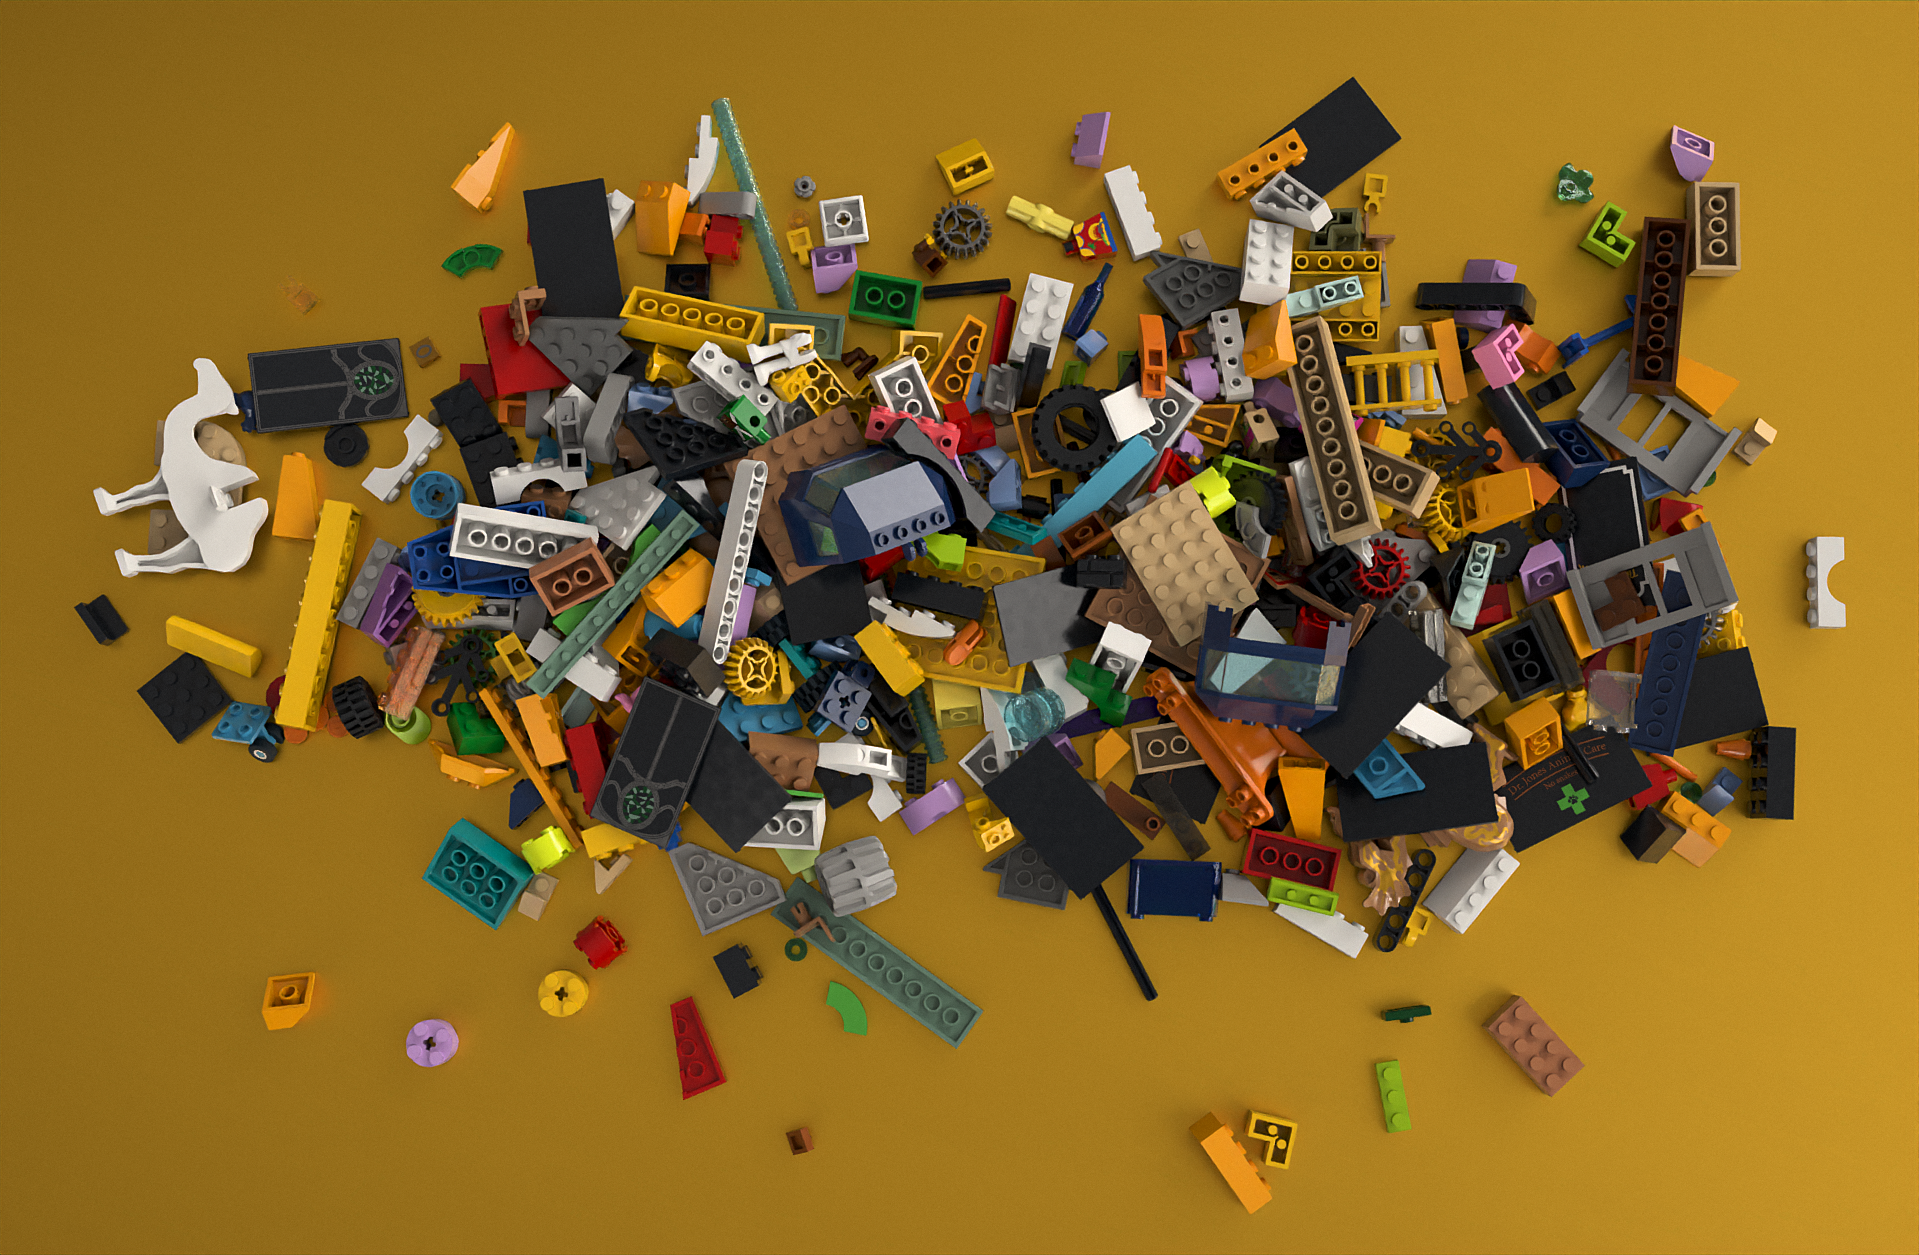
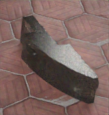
M1161 772L1142 783V786L1192 862L1211 850L1209 844Z

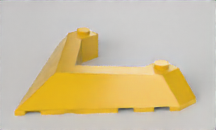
M769 323L768 345L779 343V341L789 339L795 334L804 332L811 334L812 342L798 347V353L813 349L814 326ZM892 329L890 352L850 391L843 386L839 378L817 354V358L802 364L812 381L800 394L816 417L845 404L867 445L871 439L864 437L871 407L876 408L877 405H881L868 375L906 356L916 357L924 376L929 367L942 354L943 333ZM780 353L774 356L776 357V359L785 357L786 355L784 353ZM788 367V368H784L785 372H788V371L794 369V368L789 369V367Z

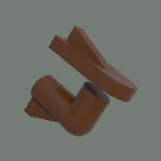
M857 347L851 352L841 354V361L847 368L858 359L862 362L853 370L855 377L860 381L878 363L879 358L876 355L869 356L863 348Z

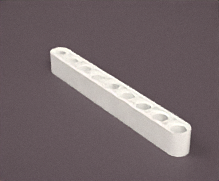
M743 459L738 463L698 641V645L708 651L716 664H722L726 660L768 475V467L763 461Z

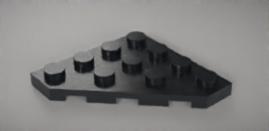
M645 407L623 413V421L665 481L748 456L749 449L736 433H720L715 431V427L701 423L692 425L685 423L683 418L666 414L665 417L653 413L652 409Z

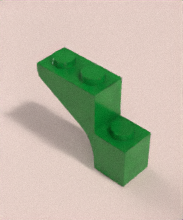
M1073 658L1065 680L1099 707L1101 712L1100 720L1121 728L1133 697L1112 689L1116 674Z

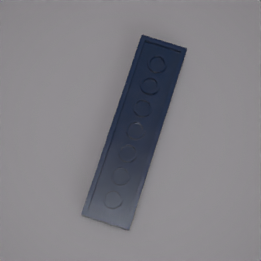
M1667 569L1661 593L1667 612L1671 613L1692 606L1681 572ZM1657 610L1656 618L1661 616L1659 610ZM1706 614L1652 632L1627 741L1630 748L1673 757Z

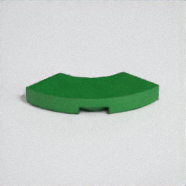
M475 244L452 253L441 267L462 279L468 272L476 268L493 270L504 251L492 245Z

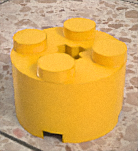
M562 969L550 973L543 979L539 986L538 999L541 1008L548 1014L555 1017H567L578 1012L586 1004L589 989L587 983L578 972ZM565 988L564 990L568 993V996L562 998L559 990Z

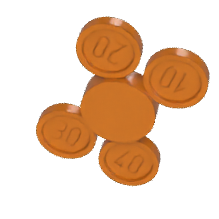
M331 690L324 697V705L321 704L315 731L322 730L327 726L330 735L341 738L349 732L343 725L339 715L330 718L329 711L337 713ZM288 727L284 729L285 739L293 744L302 743L308 735V731Z

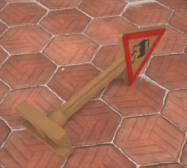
M1267 567L1262 576L1275 589L1287 588L1294 595L1338 621L1345 619L1351 622L1348 650L1350 646L1354 648L1358 644L1376 607L1369 603L1359 606L1355 616L1348 612H1342L1298 585L1299 580L1269 567Z

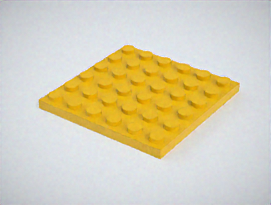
M966 546L961 571L957 572L939 569L928 558L919 556L915 551L916 558L913 561H908L907 570L919 573V577L927 578L928 575L941 578L940 582L949 583V580L962 583V587L970 589L971 585L984 589V592L990 597L983 622L977 623L988 632V635L963 662L958 665H950L943 658V650L953 638H922L895 629L894 632L898 636L895 640L904 644L911 653L909 659L911 658L920 665L924 671L922 674L924 678L1021 694L1026 663L1013 667L1008 666L992 586L1045 572L1047 560ZM902 603L899 605V607L901 606L912 612L910 617H912L915 610L921 613L924 610L923 608ZM927 610L936 615L934 620L942 623L945 620L956 626L954 631L957 633L970 621Z

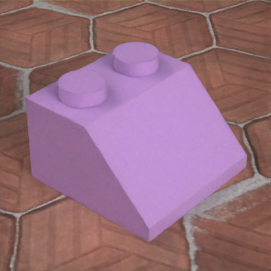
M1110 112L1083 115L1082 122H1077L1075 135L1079 136L1078 144L1073 143L1071 156L1075 157L1074 164L1100 169Z

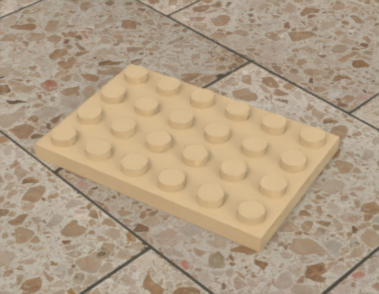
M1189 480L1109 528L1180 647L1201 635L1205 601L1219 606V611L1225 612L1226 607L1233 608V615L1259 600L1258 595Z

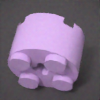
M1211 355L1186 360L1183 364L1179 365L1181 378L1184 377L1186 385L1183 387L1204 403L1220 399L1217 395L1220 393L1216 368L1211 369L1210 363L1214 362Z
M430 1019L419 1022L410 1030L407 1036V1055L415 1063L424 1067L443 1064L455 1055L459 1043L458 1036L453 1026L445 1020ZM429 1039H433L436 1046L431 1047Z

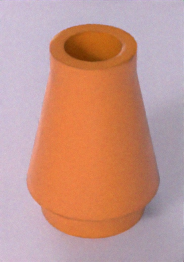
M1744 738L1722 742L1717 741L1715 752L1716 755L1744 761V759H1750L1751 742L1745 741Z
M1226 809L1216 816L1229 840H1233L1235 843L1249 832L1246 826Z

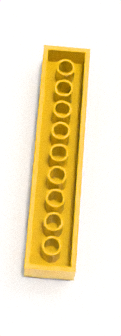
M325 499L324 505H321L319 509L320 524L314 531V540L316 542L314 549H311L309 554V562L311 564L309 571L305 573L304 577L305 592L301 594L299 599L301 610L299 616L295 618V637L291 639L289 651H291L290 660L286 661L284 667L286 678L285 682L280 686V705H277L274 713L276 724L288 728L311 732L316 730L339 620L336 617L344 602L363 512L353 504Z

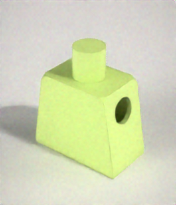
M775 848L792 875L802 872L806 883L817 879L814 860L821 854L820 849Z

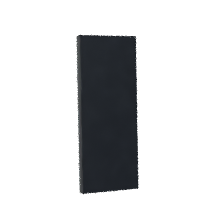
M1515 382L1496 389H1492L1491 385H1488L1477 394L1522 463H1546L1559 450V446Z

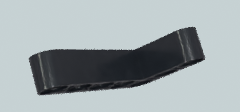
M1419 283L1415 307L1421 310L1506 311L1512 320L1525 323L1526 325L1534 324L1537 305L1536 299L1527 286L1521 283Z

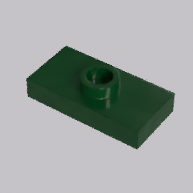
M1425 1004L1382 1010L1381 1012L1382 1020H1400V1023L1413 1022L1414 1017L1432 1015L1430 1006Z

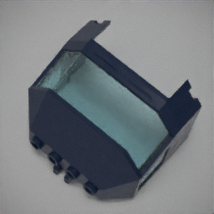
M882 443L867 445L868 448L806 470L790 472L787 478L788 484L785 491L781 493L778 503L799 567L844 564L871 557L898 546L902 547L904 556L908 561H913L916 558L915 549L919 556H926L928 548L922 537L950 527L956 521L943 476L919 461L911 462L904 456H895Z
M1205 601L1194 690L1212 714L1219 717L1218 721L1232 723V719L1242 720L1241 724L1255 726L1256 722H1261L1267 728L1279 729V725L1288 726L1290 731L1302 732V728L1309 729L1337 711L1348 654L1351 622L1340 619L1339 626H1336L1335 621H1329L1326 649L1230 637L1233 608L1226 607L1225 612L1219 611V606Z

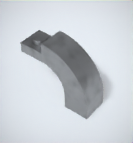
M578 396L554 397L555 430L561 469L563 472L587 471L586 450L582 442Z

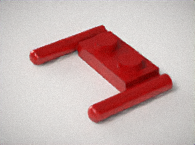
M1166 447L1148 486V492L1151 494L1156 493L1163 476L1174 487H1178L1197 474L1177 454H1173L1172 449Z

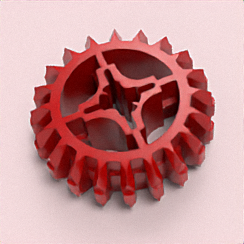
M1380 538L1374 540V544L1371 540H1368L1374 552V556L1371 557L1373 566L1363 572V564L1359 560H1354L1358 568L1350 573H1355V577L1351 578L1350 581H1358L1355 589L1359 590L1363 587L1362 595L1366 596L1370 592V599L1372 600L1377 595L1379 600H1384L1385 594L1388 598H1392L1393 592L1397 594L1400 590L1399 586L1403 587L1406 584L1402 579L1410 578V575L1405 573V570L1411 569V566L1404 565V561H1408L1409 557H1401L1404 549L1396 551L1398 545L1396 542L1392 543L1389 547V539H1385L1381 543ZM1377 551L1387 553L1393 560L1389 562L1384 561L1381 555L1377 554ZM1388 565V567L1383 568V571L1371 573L1372 571L1376 570L1375 568H1377L1378 566ZM1396 567L1394 580L1389 584V572L1392 568ZM1366 578H1376L1383 588L1371 585Z

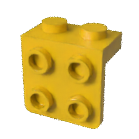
M1732 609L1728 613L1716 615V617L1724 619V622L1716 623V625L1722 627V630H1713L1717 638L1713 639L1708 636L1709 645H1706L1704 640L1700 641L1701 648L1698 649L1696 659L1746 646L1745 638L1740 633V627H1743L1742 615L1738 614V610Z
M777 651L776 653L778 656L775 662L779 663V665L776 666L775 671L779 674L774 676L776 683L770 684L772 690L766 691L765 696H759L758 699H742L740 697L743 705L787 703L791 694L794 693V682L790 680L789 675L791 672V661L787 659V654L784 651ZM748 681L746 685H750L753 681Z

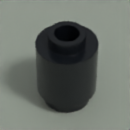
M1026 494V496H1022V509H1017V513L1022 514L1024 517L1043 520L1044 516L1049 514L1051 503H1047V498Z

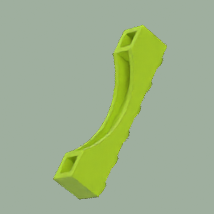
M827 527L824 549L838 551L832 530ZM938 532L922 537L928 548L925 557L937 568L961 571L967 539L961 538L957 534L942 535Z

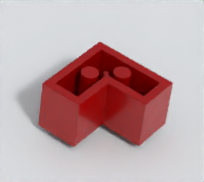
M712 215L710 230L706 232L704 254L708 264L735 267V260L739 261L741 248L738 247V239H742L744 226L740 224L739 218Z
M964 400L942 405L944 422L957 425L956 429H960L961 435L956 449L957 455L997 446L995 428L988 412L971 416Z

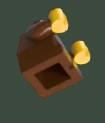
M926 233L923 236V240L915 245L912 254L914 260L933 279L948 264L944 259L947 257V253L944 250L941 251L940 248L937 250L935 248L931 249L929 245L934 243V239Z

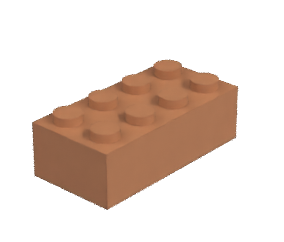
M1513 995L1482 1025L1545 1095L1550 1097L1556 1094L1585 1066L1521 996Z

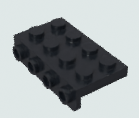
M507 432L459 449L481 507L495 508L521 503V497L525 488L521 493L520 501L497 505L490 472L496 468L517 467L520 463H524L522 457L518 458L515 450L519 448L514 436L510 437Z

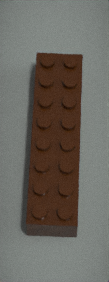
M1644 218L1626 393L1673 397L1676 388L1691 219Z

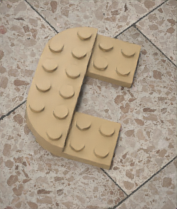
M157 420L154 465L156 466L161 465V458L164 452V427L166 421ZM199 421L193 429L194 438L205 454L215 460L247 467L244 450L230 432L207 421ZM243 486L226 492L233 500L234 506L232 508L242 504ZM151 509L148 540L149 555L161 554L189 537V534L177 519L174 510Z

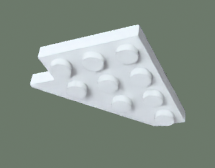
M654 465L580 489L570 502L568 509L587 516L586 523L597 526L600 533L626 551L667 495L654 486V483L661 475Z

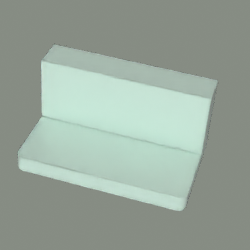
M577 686L561 710L564 723L571 728L584 725L595 709L589 700L592 695Z

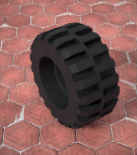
M1067 384L1050 391L1040 401L1032 419L1031 436L1040 457L1046 460L1050 466L1061 469L1064 472L1077 473L1085 470L1088 471L1101 464L1109 456L1117 442L1100 401L1106 396L1102 392L1096 391L1095 388L1082 386V384ZM1070 407L1085 409L1092 415L1096 423V434L1093 441L1087 447L1079 450L1063 447L1056 440L1053 431L1054 421L1058 414Z

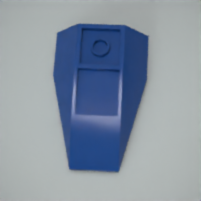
M544 500L493 508L547 518ZM453 525L407 542L414 589L502 598H517L539 594L530 580L529 569L450 556L449 545Z

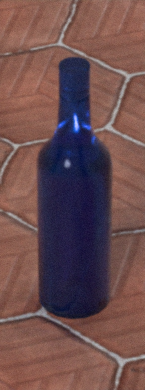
M1106 262L1097 279L1084 288L1061 331L1068 339L1077 342L1078 339L1085 335L1104 299V284L1113 268L1111 264Z

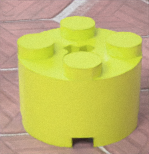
M1214 467L1207 468L1189 480L1212 519L1237 504L1233 495L1228 491L1231 487L1228 480L1224 476L1220 478Z
M550 826L540 833L542 835L540 838L534 840L531 838L521 845L523 849L521 853L535 875L541 874V870L545 867L550 869L570 856L569 853L575 851L561 827Z

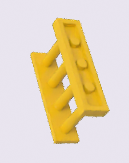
M1438 349L1346 357L1347 370H1352L1355 381L1356 405L1350 406L1351 413L1365 417L1368 416V413L1410 409H1423L1425 412L1436 411L1437 407L1442 406V398L1434 399L1432 366H1434V363H1438L1439 360ZM1420 364V367H1423L1425 400L1411 401L1409 368H1411V365ZM1397 366L1400 369L1402 402L1388 403L1386 378L1388 367ZM1367 368H1374L1377 371L1379 403L1365 404L1363 372Z

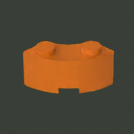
M1508 319L1504 326L1513 323L1523 340V343L1514 351L1518 361L1524 364L1531 373L1537 374L1540 372L1547 375L1561 355V352L1553 341L1538 335L1525 323Z

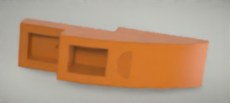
M1139 314L1138 358H1141V398L1164 399L1166 396L1167 350L1162 317L1159 315Z

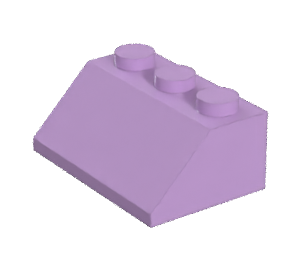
M1469 259L1462 283H1513L1517 265L1499 260ZM1454 311V324L1490 333L1501 328L1505 311Z

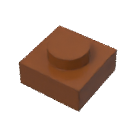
M807 1127L786 1133L793 1155L806 1153L814 1149Z

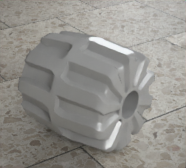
M869 836L841 844L818 855L814 860L815 872L821 891L829 909L836 917L868 909L896 895L897 884L893 878L895 876L894 871L889 867V857L884 851L881 841L876 836Z

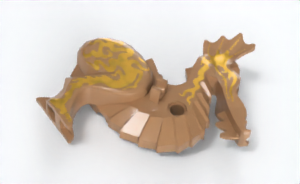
M1474 722L1471 725L1468 723L1466 729L1473 732L1472 738L1475 740V743L1486 742L1488 746V759L1493 790L1495 791L1506 784L1502 769L1503 758L1516 761L1519 756L1507 749L1508 744L1479 724ZM1494 793L1497 815L1499 816L1498 823L1419 833V835L1428 847L1438 845L1440 848H1447L1451 840L1471 850L1489 852L1499 850L1507 845L1513 835L1514 824L1507 811L1506 797H1498ZM1339 804L1335 807L1327 806L1322 812L1329 813V821L1332 822L1333 832L1342 840L1343 833ZM1405 835L1374 839L1376 845L1371 840L1347 843L1349 862L1353 866L1360 868L1357 873L1358 881L1360 884H1364L1372 889L1369 896L1362 902V906L1375 908L1381 916L1385 915L1388 907L1397 908L1402 897L1411 895L1410 888L1404 879L1407 868L1413 865L1407 854Z

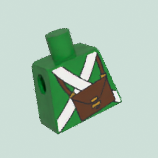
M744 394L729 401L716 417L731 432L738 434L743 441L754 438L761 445H764L771 437L763 428L768 419Z

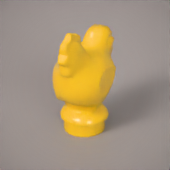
M1575 684L1568 686L1565 695L1568 701L1562 707L1561 714L1564 725L1572 734L1578 725L1585 722L1594 723L1600 720L1602 715L1598 708L1593 707L1589 701L1584 699L1587 696V692L1583 685Z

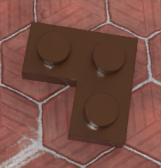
M1627 571L1604 580L1613 602L1593 611L1603 632L1647 612Z

